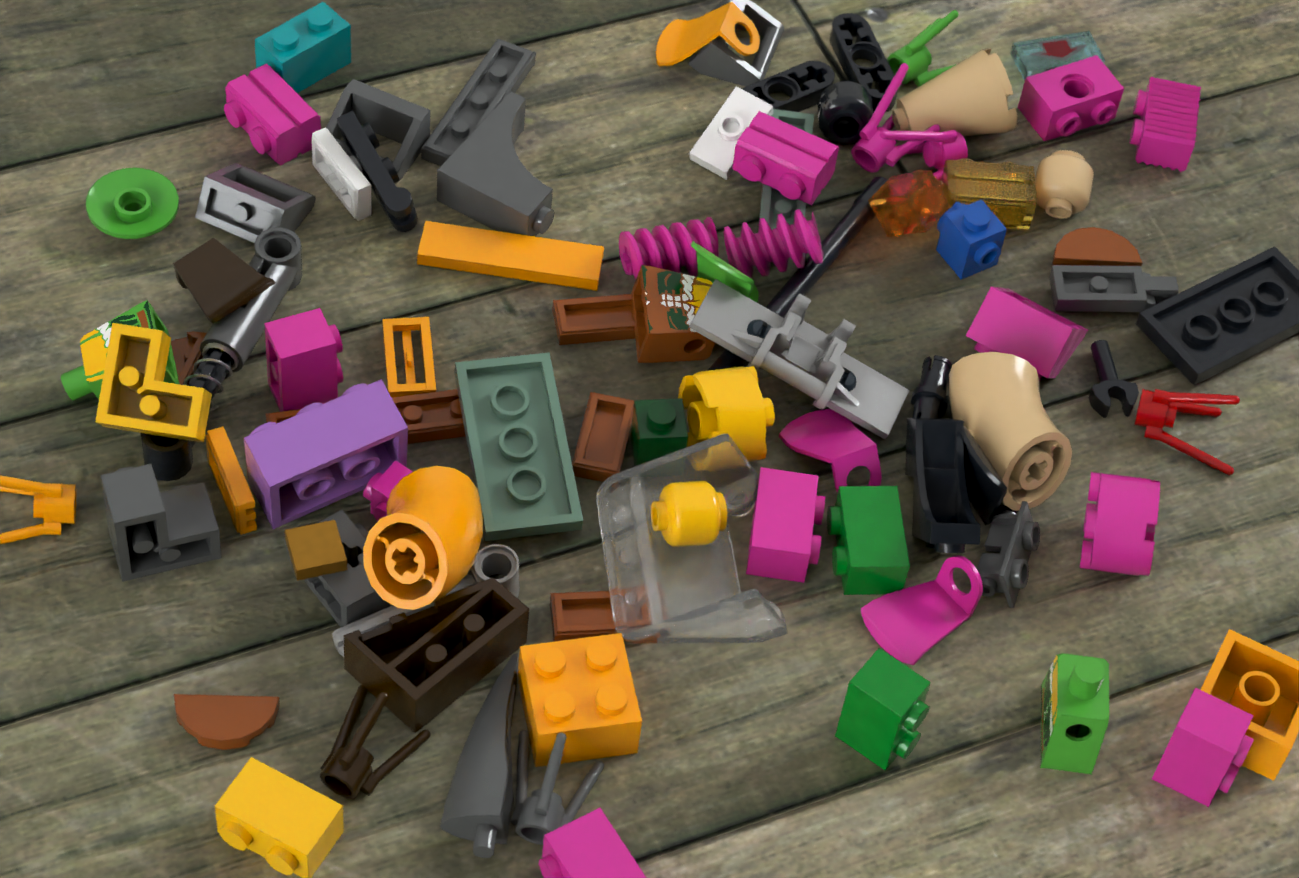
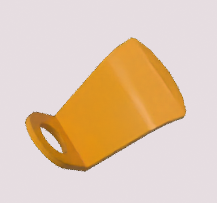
M733 2L696 19H675L666 26L659 37L656 48L657 65L672 66L682 62L718 36H721L739 54L751 56L759 49V33L753 22ZM737 23L743 25L750 36L749 45H744L738 40L735 34V25Z

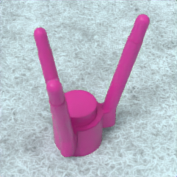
M903 63L898 69L869 122L859 132L861 139L851 150L855 162L866 171L877 172L885 163L894 167L901 157L925 142L907 141L896 149L894 148L896 140L882 139L880 133L884 130L891 131L895 126L892 115L882 127H877L909 69L906 63ZM935 124L925 131L939 132L940 126Z
M884 130L880 133L882 139L926 141L907 154L923 153L927 166L935 167V169L939 170L895 193L891 198L893 203L910 197L942 179L956 177L958 175L957 167L965 165L967 161L968 149L964 136L960 132H956V130L944 132Z

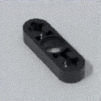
M853 13L840 14L833 20L830 44L848 81L859 83L868 90L873 100L874 113L895 75L867 20ZM852 37H856V40H855V43H854V44H852V43H853V38H852ZM863 58L870 60L874 65L863 67L857 65L853 60ZM875 81V85H874L875 89H871V88H872V84H873V82ZM898 90L895 96L893 97L890 105L888 106L886 112L890 111L894 107Z
M807 61L744 87L742 90L772 105L773 109L800 112L818 104L822 92L834 83L835 74L833 69L823 62ZM773 92H783L790 97V99L786 101H778L771 98L769 94Z

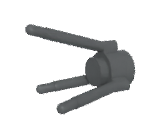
M522 730L519 733L516 799L510 822L517 825L515 831L521 838L539 845H543L545 834L572 822L604 768L603 761L597 760L564 810L562 798L553 792L566 742V735L563 732L556 735L541 789L532 791L530 797H527L529 732Z

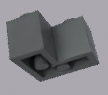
M152 464L124 467L115 472L101 475L109 535L122 582L222 558L219 527L205 482L190 486H176L168 491L160 492Z

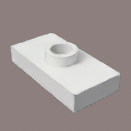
M736 86L689 152L690 160L727 180L733 172V159L738 138L747 127L749 128L750 122L759 111L772 116L773 106Z
M327 128L313 132L312 165L354 219L359 221L371 216V184L363 175L358 160L354 156L347 155Z

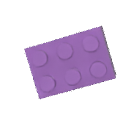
M382 379L369 385L365 383L354 385L347 389L341 397L324 404H309L302 408L296 416L282 422H268L258 426L249 436L244 437L247 477L271 527L275 529L364 490L369 480L376 473L380 472L383 474L395 460L407 467L408 427Z

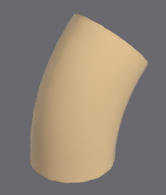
M999 352L972 354L961 358L953 364L949 373V399L953 419L964 421L963 426L972 434L1007 486V492L1002 503L1013 511H1020L1022 501L1028 502L1029 509L1040 505L1063 482L1071 465L1072 448L1069 439L1057 429L1043 408L1039 391V376L1036 368L1025 359ZM963 440V448H964V453H965V451H966V444H965V442H964V440Z

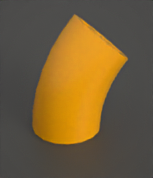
M431 466L417 469L408 474L391 490L386 505L387 516L379 519L371 528L363 547L364 569L370 585L384 601L400 609H419L443 598L454 589L473 566L483 535L481 503L478 489L472 480L455 468Z

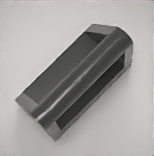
M722 0L712 11L733 2L753 22L759 35L763 36L752 65L728 48L729 44L721 36H718L692 54L688 65L702 75L747 87L765 78L783 34L784 26L751 0ZM738 23L735 25V29L747 31L743 25Z
M352 79L343 90L326 128L348 156H352L346 143L340 140L342 134L337 118L352 110L361 125L368 122L374 133L401 143L402 145L394 162L391 161L401 180L420 155L422 146L430 136V110Z
M234 163L204 177L195 218L255 243L256 238L261 232L270 228L280 227L295 232L312 210L316 197L241 164Z

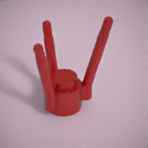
M1142 389L1134 425L1146 427L1145 438L1161 441L1227 475L1234 473L1232 466L1164 432L1163 427L1173 428L1177 412L1219 417L1222 414L1220 408L1198 404L1236 405L1240 402L1238 396Z

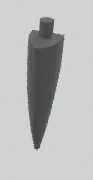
M519 653L513 654L504 667L474 721L460 754L441 819L440 828L456 837L474 841L472 852L481 858L492 857L495 844H507L514 803L511 726L518 678Z

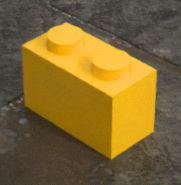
M253 757L248 760L215 805L217 832L221 838L235 849L244 851L248 848L266 859L272 868L284 875H292L294 873L301 878H312L344 832L343 805Z

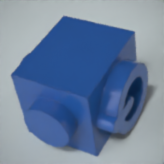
M982 199L968 205L958 201L941 216L937 223L940 235L936 250L962 280L997 265L1007 228Z

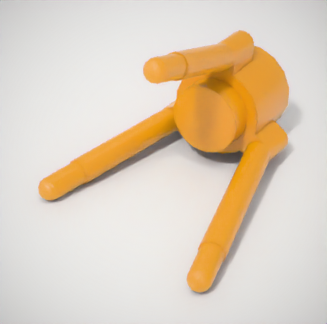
M0 475V491L34 496L33 516L34 518H43L44 521L42 524L3 532L0 534V544L40 535H62V524H75L76 484L41 483Z

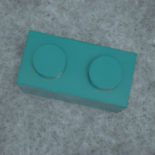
M321 2L255 39L256 68L267 63L296 93H299L351 63V25L325 2Z

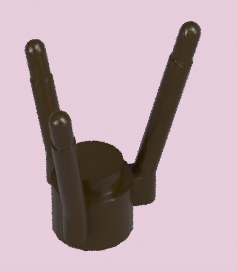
M363 685L358 687L333 748L320 767L322 770L320 773L322 782L334 793L347 799L356 798L360 791L370 796L378 783L414 753L431 735L430 731L422 730L373 771L371 765L374 762V758L362 745L379 718L389 695L386 692H381L352 741L347 743L368 692Z

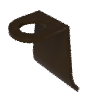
M215 238L210 239L173 263L177 282L183 288L190 291L212 324L232 313L276 283L273 279L257 272Z

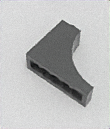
M511 91L437 170V201L495 231L536 237L538 233L544 234L553 221L555 214L554 210L551 209L553 189L535 178L521 163L516 154L514 144L524 130L526 98Z

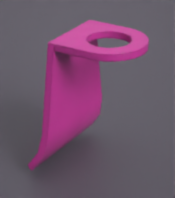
M823 409L809 412L791 421L781 430L779 438L790 449L831 463L837 493L839 486H847V476L857 466H865L868 469L870 480L867 486H880L882 473L876 443L857 429L849 419L834 410Z
M955 555L944 561L935 580L876 598L861 608V615L870 634L887 653L901 662L915 665L934 645L971 618L983 593L982 579L977 568L970 560L963 556ZM955 567L961 568L967 573L971 582L969 594L961 592L955 585L953 580Z

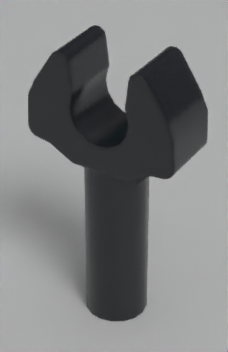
M1097 340L1091 344V352L1100 383L1092 386L1089 395L1090 405L1099 415L1106 418L1111 407L1110 398H1116L1122 404L1124 415L1129 417L1138 398V386L1136 383L1119 380L1108 342L1106 340Z

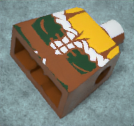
M641 265L631 292L638 363L698 361L710 357L715 342L689 327L713 284L710 280Z

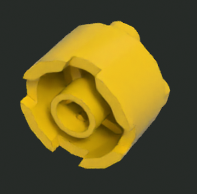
M754 366L701 371L694 375L683 377L679 387L678 399H683L684 410H687L689 432H687L686 453L694 466H707L710 468L753 462L766 458V427L773 426L774 406L770 398L762 397L758 385L757 371Z

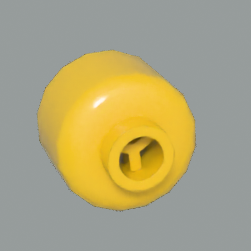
M707 481L670 483L662 489L659 501H653L651 504L652 527L654 531H661L664 540L672 547L708 545L714 542L719 532L724 531L726 528L727 506L725 498L721 492H716L714 487Z

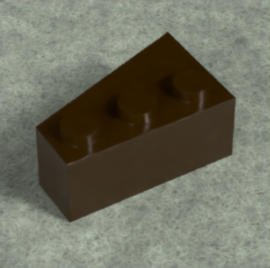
M490 578L444 596L435 601L433 607L409 616L402 612L390 617L389 624L363 634L356 630L344 635V669L376 698L381 692L388 693L389 698L385 706L416 733L527 642L529 608L496 579Z

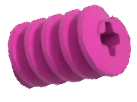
M800 209L795 210L792 225L788 224L782 214H777L775 229H771L765 218H761L759 220L758 233H753L747 222H744L741 226L740 237L737 238L729 226L724 227V241L729 264L751 279L753 266L757 268L761 276L766 277L769 276L771 262L775 264L779 272L783 273L787 271L790 257L797 268H804L807 253H809L815 264H821L823 261V251L813 211L811 220L807 221Z
M707 217L703 224L698 219L689 220L686 227L681 222H675L670 225L669 230L664 225H657L652 229L651 233L646 228H639L634 233V237L629 231H621L619 235V255L626 275H633L636 280L641 265L668 269L681 273V267L685 266L689 275L697 277L696 250L691 247L692 241L717 257L719 256L718 236L712 218Z

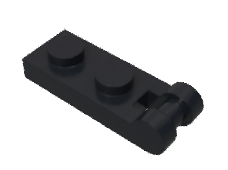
M353 110L338 117L337 121L343 140L352 156L358 160L363 175L370 182L371 189L392 226L400 232L412 230L417 224L418 217L411 193L403 187H396L395 183L400 181L399 176L389 157L381 160L375 149L380 147V144L372 127L368 122L361 125Z

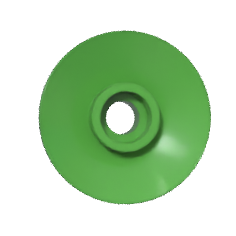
M124 168L110 172L92 185L86 197V210L93 225L107 235L122 239L145 238L162 231L174 220L179 209V196L173 183L164 175L145 168Z

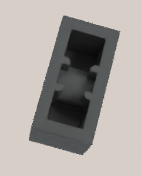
M340 510L320 522L336 521L347 558V570L303 580L339 626L343 627L392 605L384 601L373 589L365 572L363 547L368 535L367 530L360 523L354 525L345 512Z

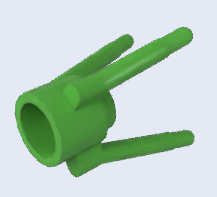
M953 10L944 18H938L910 43L888 56L887 61L894 75H896L903 63L909 66L901 84H907L913 80L915 85L920 87L955 66L951 65L928 71L932 57L925 44L954 21L959 15L958 11Z

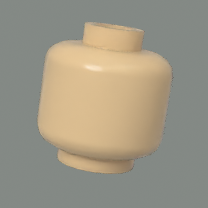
M1069 150L1056 151L1051 156L1044 158L1037 168L1033 189L1035 202L1039 207L1045 209L1049 216L1059 219L1068 218L1071 214L1083 211L1090 201L1094 179L1092 167L1085 161L1082 155Z

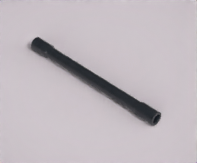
M881 176L873 178L854 200L850 210L821 242L823 251L822 263L815 264L811 256H809L805 261L804 268H799L765 308L784 318L798 294L800 293L805 296L867 222L874 219L893 197L895 189L888 179ZM725 349L708 371L741 366L747 367L749 362Z

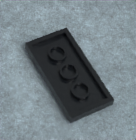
M1274 246L1140 312L1136 325L1195 386L1299 332V270Z

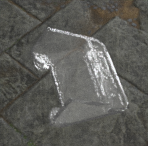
M729 434L718 435L610 476L601 484L597 491L596 504L613 620L616 631L622 633L625 641L633 644L761 643L788 634L785 617L775 603L766 600L758 589H750L741 593L728 520L725 530L719 532L714 542L699 546L672 547L664 540L661 531H654L652 527V502L659 501L662 489L666 485L675 482L707 481L710 483L715 491L721 492L725 498L727 518L731 516H745L753 509L758 490L757 473Z

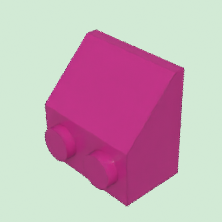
M991 286L966 336L977 342L974 349L979 353H1006L1027 360L1036 368L1040 382L1042 376L1056 378L1085 337L1088 329L1010 289Z

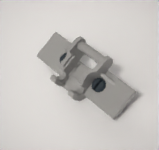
M717 279L714 280L689 325L691 329L748 361L747 367L754 366L756 371L761 368L814 398L815 400L812 405L817 408L824 409L827 406L883 439L887 438L909 390L844 353L847 345L846 342L856 325L843 319L835 330L830 334H826L804 321L806 310L811 300L800 293L783 318Z

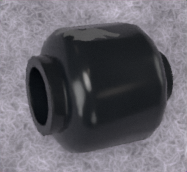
M838 81L829 85L822 92L818 101V124L821 132L832 143L839 145H853L861 139L859 132L866 126L873 115V100L868 90L859 83L852 81Z

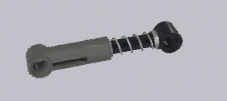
M280 227L270 228L261 232L256 238L254 244L255 255L250 261L249 266L265 277L273 279L276 283L232 313L212 324L200 344L203 359L194 363V374L184 380L183 385L205 388L212 394L210 409L214 407L212 399L215 394L223 392L221 384L225 377H231L233 372H238L243 368L265 330L264 323L270 322L287 291L294 289L301 282V242L297 234L289 229ZM140 433L144 465L152 464L157 480H178L191 470L193 464L192 448L196 441Z

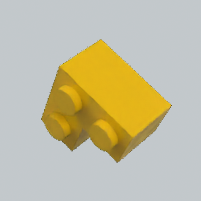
M112 323L96 423L106 428L204 443L212 394L205 388L164 382L171 337L164 331Z

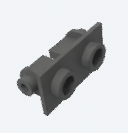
M1022 501L1018 515L1011 510H1002L1000 514L993 517L985 548L987 552H1000V554L982 553L977 567L983 584L982 596L991 597L995 593H1005L1010 608H1014L1020 588H1025L1027 585L1029 557L1031 551L1038 549L1040 542V526L1038 522H1033L1027 501Z

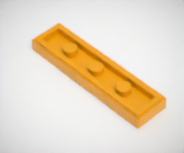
M425 221L417 253V265L597 291L604 246Z

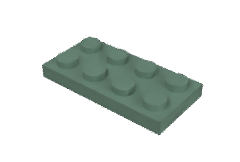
M550 352L455 362L454 374L474 485L478 489L482 509L484 540L491 541L582 530L583 516Z

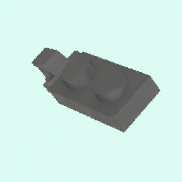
M1052 265L1049 276L1055 311L1142 312L1179 293L1176 277L1150 276L1149 273L1142 272L1141 266Z

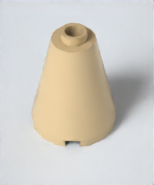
M991 48L980 50L897 100V109L892 110V118L896 130L925 131L937 124L940 126L939 132L956 130V132H960L963 136L1013 131L1017 126L1016 108L1008 110L1007 96L1013 95V90L1000 57L996 52L990 54Z

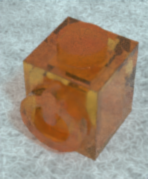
M916 170L912 173L893 175L868 200L887 237L925 233L950 208L942 190L944 183L941 180H937L931 170Z

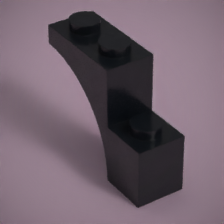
M907 418L905 475L914 477L912 535L926 541V547L935 548V552L965 553V544L980 545L981 525L976 521L972 513L967 493L963 438L960 432L964 421L943 418Z

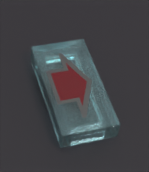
M1090 31L1014 42L1010 52L1024 81L1026 77L1095 55L1103 63L1105 61Z

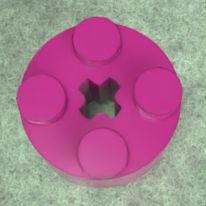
M1091 472L1088 501H1095L1096 504L1086 503L1083 528L1084 538L1092 539V541L1083 540L1081 569L1135 576L1150 575L1155 544V525H1157L1160 481Z

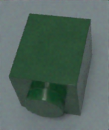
M682 398L634 401L630 437L635 473L683 471L688 433Z

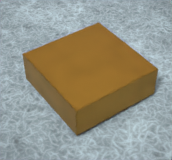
M335 520L285 530V540L297 581L347 570V558Z

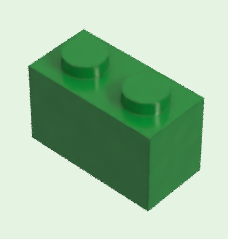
M839 486L835 506H828L827 531L829 535H836L837 546L833 547L832 567L834 575L841 576L844 595H881L904 589L910 563L897 486Z
M878 648L849 681L835 737L886 771L897 756L906 759L917 745L921 733L916 729L921 725L930 709V706L925 704L931 682Z

